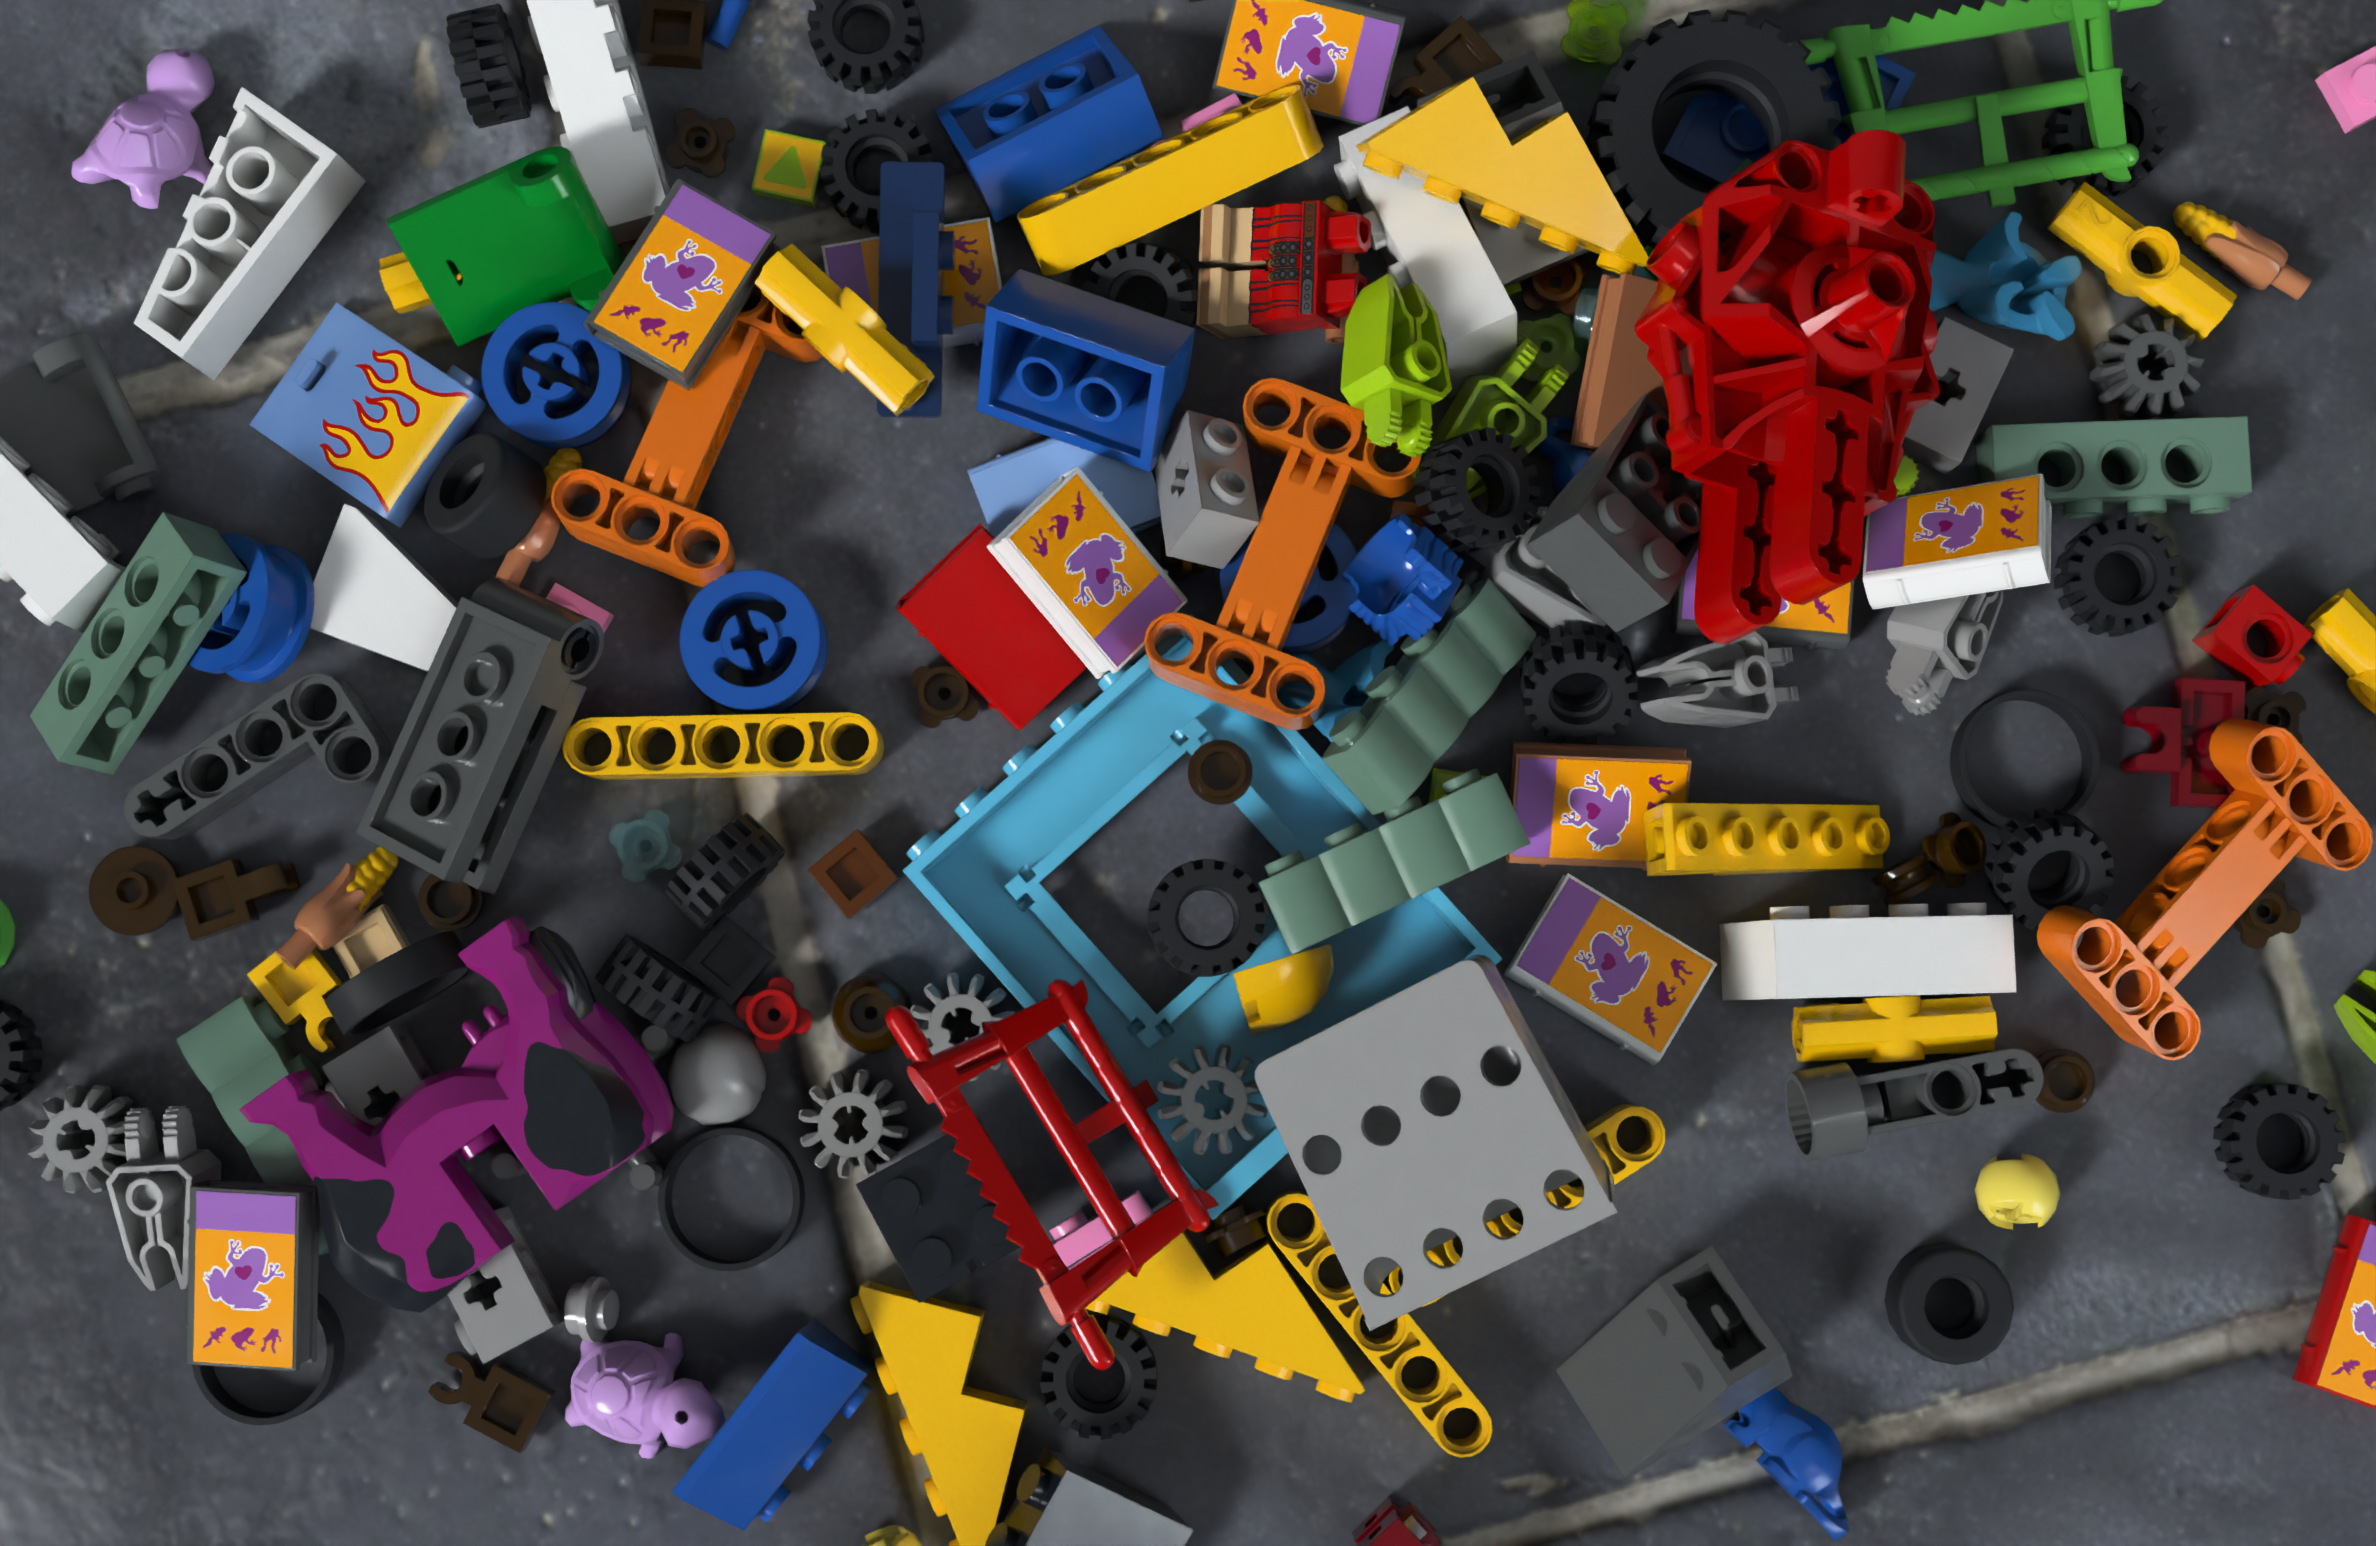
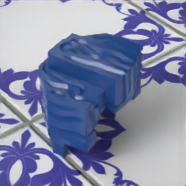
M1404 513L1395 515L1366 542L1345 567L1342 575L1346 579H1350L1351 584L1355 586L1356 594L1348 609L1356 613L1357 617L1363 618L1366 625H1371L1375 633L1379 632L1380 637L1383 640H1387L1390 646L1394 645L1405 634H1408L1417 641L1429 629L1431 630L1435 623H1438L1443 618L1462 582L1457 573L1464 560L1457 557V554L1452 550H1449L1448 546L1439 538H1435L1433 532L1427 527H1419L1416 523H1412L1411 519Z

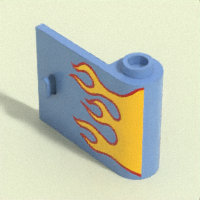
M336 302L249 425L376 513L401 528L426 493L432 475L443 458L465 438L488 404L478 397L483 390V385L453 364L445 374Z

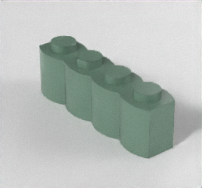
M1489 578L1470 585L1462 581L1443 618L1438 623H1435L1433 628L1429 629L1419 640L1415 641L1408 636L1400 647L1405 654L1399 660L1396 667L1390 666L1384 669L1367 685L1365 692L1369 698L1362 708L1349 712L1333 726L1329 732V736L1333 741L1325 751L1322 759L1372 815L1398 808L1421 785L1429 774L1434 762L1456 741L1467 725L1469 718L1491 697L1499 686L1503 675L1526 653L1537 633Z
M1478 768L1472 769L1443 783L1442 786L1447 796L1423 806L1419 796H1414L1407 799L1398 808L1383 812L1388 823L1364 833L1360 823H1356L1324 838L1329 849L1324 853L1305 861L1301 851L1298 850L1264 866L1269 878L1259 882L1258 887L1289 954H1295L1531 844L1498 773L1482 779Z
M241 996L177 1038V1042L192 1070L211 1093L225 1122L246 1148L254 1167L264 1183L316 1186L302 1167L288 1134L274 1125L249 1122L239 1109L290 1073L307 1068L316 1080L318 1088L323 1085L322 1077L306 1055L301 1053L295 1056L290 1050L284 1034L289 1031V1027L285 1025L267 1000L261 1002L257 996ZM319 1213V1255L329 1253L321 1221V1214Z

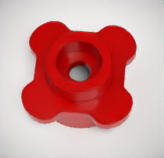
M775 977L771 979L767 989L760 991L754 996H744L737 1004L736 1013L738 1018L747 1022L749 1029L756 1035L755 1045L762 1052H775L780 1048L781 1042L794 1033L804 1034L811 1028L812 1014L808 1009L800 1007L793 995L794 984L787 978ZM776 1008L780 1011V1018L777 1021H772L769 1018V1011Z

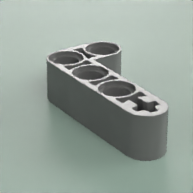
M310 673L292 682L136 784L128 792L124 801V816L127 824L136 833L145 837L181 840L192 835L314 754L333 779L360 788H374L378 785L394 748L360 694L351 684L323 673ZM332 689L337 698V706L330 717L319 721L314 713V702L322 691ZM277 724L282 731V743L274 754L266 756L261 749L260 738L269 726ZM365 741L371 750V760L362 772L354 774L348 766V754L355 744ZM223 759L228 768L227 780L220 789L212 791L207 783V772L215 761ZM190 796L195 801L185 800L184 798ZM161 799L172 800L174 802L166 806V808L163 810L162 805L159 801ZM162 811H164V815L167 818L165 822L157 821L156 816L160 815Z

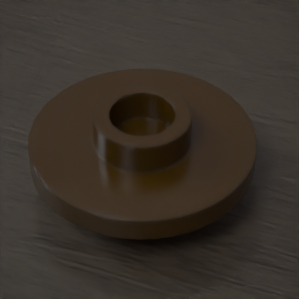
M128 846L117 849L102 859L92 874L89 884V899L92 910L99 921L114 932L133 936L152 933L168 923L179 906L172 883L173 879L179 878V874L173 863L165 855L154 849L141 846Z

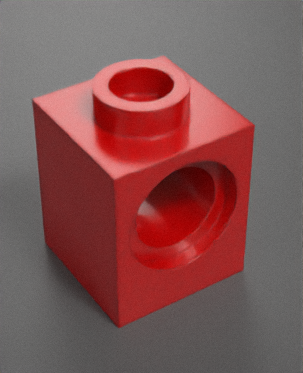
M2253 584L2231 593L2192 641L2239 681H2246L2245 686L2250 689L2273 682L2280 685L2289 679L2305 660V656L2299 651L2313 634ZM2251 626L2260 630L2265 636L2267 648L2263 657L2254 654L2247 644V632Z

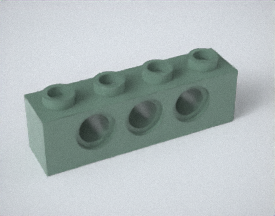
M2248 416L1991 425L1975 437L1978 484L2037 475L2039 459H2047L2055 463L2061 473L2059 487H2052L2044 482V495L2046 500H2050L2052 509H2063L2064 518L2081 519L2103 515V507L2126 506L2127 516H2153L2166 513V505L2190 504L2191 514H2215L2229 511L2231 502L2252 493ZM2167 454L2178 457L2184 463L2186 468L2184 483L2174 480L2168 474L2165 467ZM2103 457H2111L2121 465L2124 473L2121 485L2110 482L2104 476L2101 468Z
M162 512L30 714V718L58 762L111 775L115 773L247 574L246 569L216 529Z

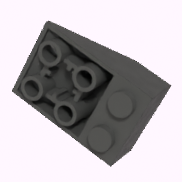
M1534 51L1472 76L1509 141L1550 116L1565 112ZM1448 86L1444 89H1441L1437 92H1434L1430 95L1418 99L1417 107L1424 104L1433 97L1437 96L1446 89L1450 88L1451 86ZM1462 196L1459 199L1466 217L1504 288L1589 252V250L1578 245L1574 254L1555 249L1538 240L1542 230L1519 221L1516 229L1504 227L1480 216L1483 205Z
M1648 394L1642 396L1553 500L1527 543L1616 633L1669 604L1699 545L1703 483L1686 478L1683 473L1672 470L1671 450L1668 448L1665 438L1667 431L1670 429L1669 415Z
M1712 1245L1656 1279L1556 1369L1559 1377L1625 1480L1792 1377L1785 1350Z

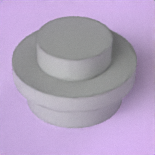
M591 1276L585 1282H576L570 1287L564 1305L566 1328L570 1334L580 1335L586 1342H600L606 1336L608 1330L615 1327L618 1320L619 1298L617 1293L611 1289L606 1278Z

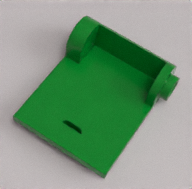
M548 147L538 150L386 218L389 228L458 347L496 330L509 316L534 304L559 302L573 296L579 308L592 311L600 298V291L607 288L625 260L570 151L564 147ZM461 274L462 277L458 280L457 275Z

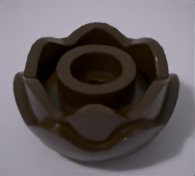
M871 972L857 976L847 981L840 988L834 999L832 1009L834 1028L838 1036L853 1049L868 1054L882 1052L898 1044L886 1024V1013L889 1008L895 1005H902L910 1010L912 1007L910 996L901 985L885 974ZM867 1008H876L877 1016L874 1019L867 1018Z

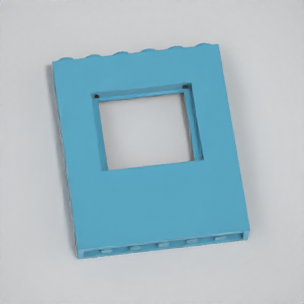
M1172 635L1160 642L1157 652L1166 660L1178 661L1188 656L1193 645L1184 636ZM1145 654L1133 666L1127 662L1118 672L1112 674L1109 671L1098 682V686L1104 692L1086 708L1077 701L1060 714L1050 725L1056 734L1041 748L1036 750L1030 743L1016 753L1002 768L1008 777L990 793L981 786L970 794L954 810L960 817V820L942 836L936 829H933L917 841L906 853L912 862L902 871L1024 1008L1048 998V986L1054 980H1066L1071 986H1074L1081 979L1083 980L1088 993V1004L1085 1006L1088 1015L1096 1025L1132 1087L1147 1080L1159 1101L1146 1110L1194 1189L1208 1192L1219 1204L1208 1210L1210 1218L1214 1220L1280 1161L1288 1151L1261 1093L1247 1095L1248 1103L1260 1104L1266 1107V1117L1257 1118L1247 1113L1244 1114L1241 1120L1250 1126L1255 1133V1137L1251 1141L1241 1138L1233 1128L1228 1130L1232 1141L1233 1150L1231 1153L1222 1154L1217 1147L1215 1133L1210 1135L1209 1145L1205 1154L1200 1155L1193 1152V1141L1197 1131L1195 1127L1185 1139L1178 1143L1170 1137V1133L1184 1118L1182 1115L1171 1119L1162 1120L1157 1114L1158 1108L1177 1103L1176 1095H1167L1157 1091L1159 1081H1169L1180 1086L1183 1078L1172 1071L1169 1066V1062L1174 1057L1184 1061L1192 1071L1196 1069L1192 1058V1046L1203 1045L1207 1052L1209 1066H1213L1218 1046L1220 1044L1229 1045L1231 1047V1057L1227 1067L1228 1070H1231L1238 1060L1244 1056H1248L1254 1061L1252 1069L1241 1078L1244 1084L1255 1079V1070L1264 1060L1470 956L1477 954L1485 955L1492 960L1494 965L1499 963L1502 957L1437 887L1297 952L1301 953L1332 944L1334 971L1326 995L1308 1015L1289 1025L1251 1036L1233 973L1291 956L1271 913L1266 916L1262 940L1252 956L1244 964L1223 975L1198 977L1156 1014L1044 889L1040 882L1182 755L1188 752L1192 756L1200 746L1213 740L1231 741L1239 745L1247 753L1253 769L1252 781L1246 793L1233 803L1282 857L1300 850L1306 861L1328 851L1329 849L1324 838L1342 829L1360 823L1363 832L1367 833L1382 826V824L1351 792L1297 730L1284 729L1165 682L1153 673L1148 664L1147 654ZM1233 659L1222 663L1217 670L1218 677L1227 684L1238 685L1249 680V677ZM1064 1023L1048 1032L1047 1034L1109 1103L1110 1099ZM1217 1080L1207 1082L1209 1090L1199 1087L1195 1095V1102L1205 1106L1204 1117L1213 1118L1216 1116L1215 1108L1224 1111L1227 1107L1228 1096L1219 1093L1220 1082Z

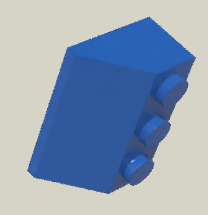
M1100 25L933 109L979 198L995 222L1006 217L1017 216L1029 204L1082 180L1117 160H1125L1144 151L1148 144L1164 137L1139 74Z
M1018 269L986 305L977 411L1151 472L1156 465L1188 381L1195 329Z
M814 1318L796 1333L671 1492L682 1501L743 1531L756 1516L768 1523L792 1492L782 1483L795 1466L799 1464L806 1471H809L832 1441L823 1431L839 1412L849 1420L873 1388L863 1380L873 1369L874 1365Z

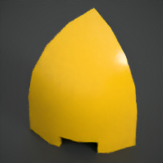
M1332 944L1233 973L1251 1036L1289 1025L1314 1010L1326 995L1334 971Z

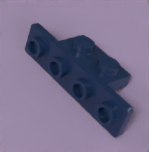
M886 161L881 164L878 315L887 324L886 330L924 362L935 376L923 396L898 417L877 398V412L881 417L938 418L942 414L943 334L953 335L954 297L953 295H943L944 270H954L955 234L954 231H944L945 168L940 162Z

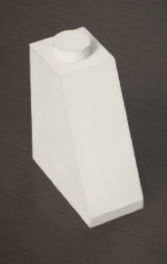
M344 504L313 582L314 611L310 629L428 672L459 603L374 518L355 507Z

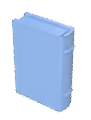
M1051 437L1004 455L998 453L994 459L967 468L986 522L994 537L1000 534L1057 478L1074 467H1079L1098 491L1103 492V497L1134 534L1162 523L1157 485L1152 472L1141 470Z

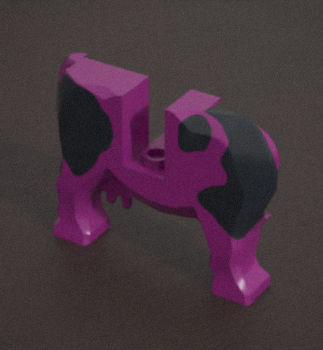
M521 916L507 918L458 954L468 968L479 973L496 986L506 1003L508 1013L502 1015L497 1007L487 1005L484 1008L483 1014L490 1026L484 1032L480 1030L474 1021H465L462 1024V1030L471 1042L472 1047L463 1065L423 1079L404 1095L377 1125L373 1126L358 1119L343 1108L332 1092L318 1089L316 1080L307 1068L285 1076L239 1109L249 1122L274 1125L288 1134L302 1167L317 1186L321 1221L332 1264L349 1285L366 1296L395 1309L419 1313L425 1311L448 1296L472 1271L515 1242L512 1235L455 1157L459 1154L463 1161L467 1162L478 1154H484L505 1139L554 1210L557 1211L672 1129L674 1109L668 1087L645 1049L611 1013L596 1001L572 945L558 933L543 926H539L530 932Z

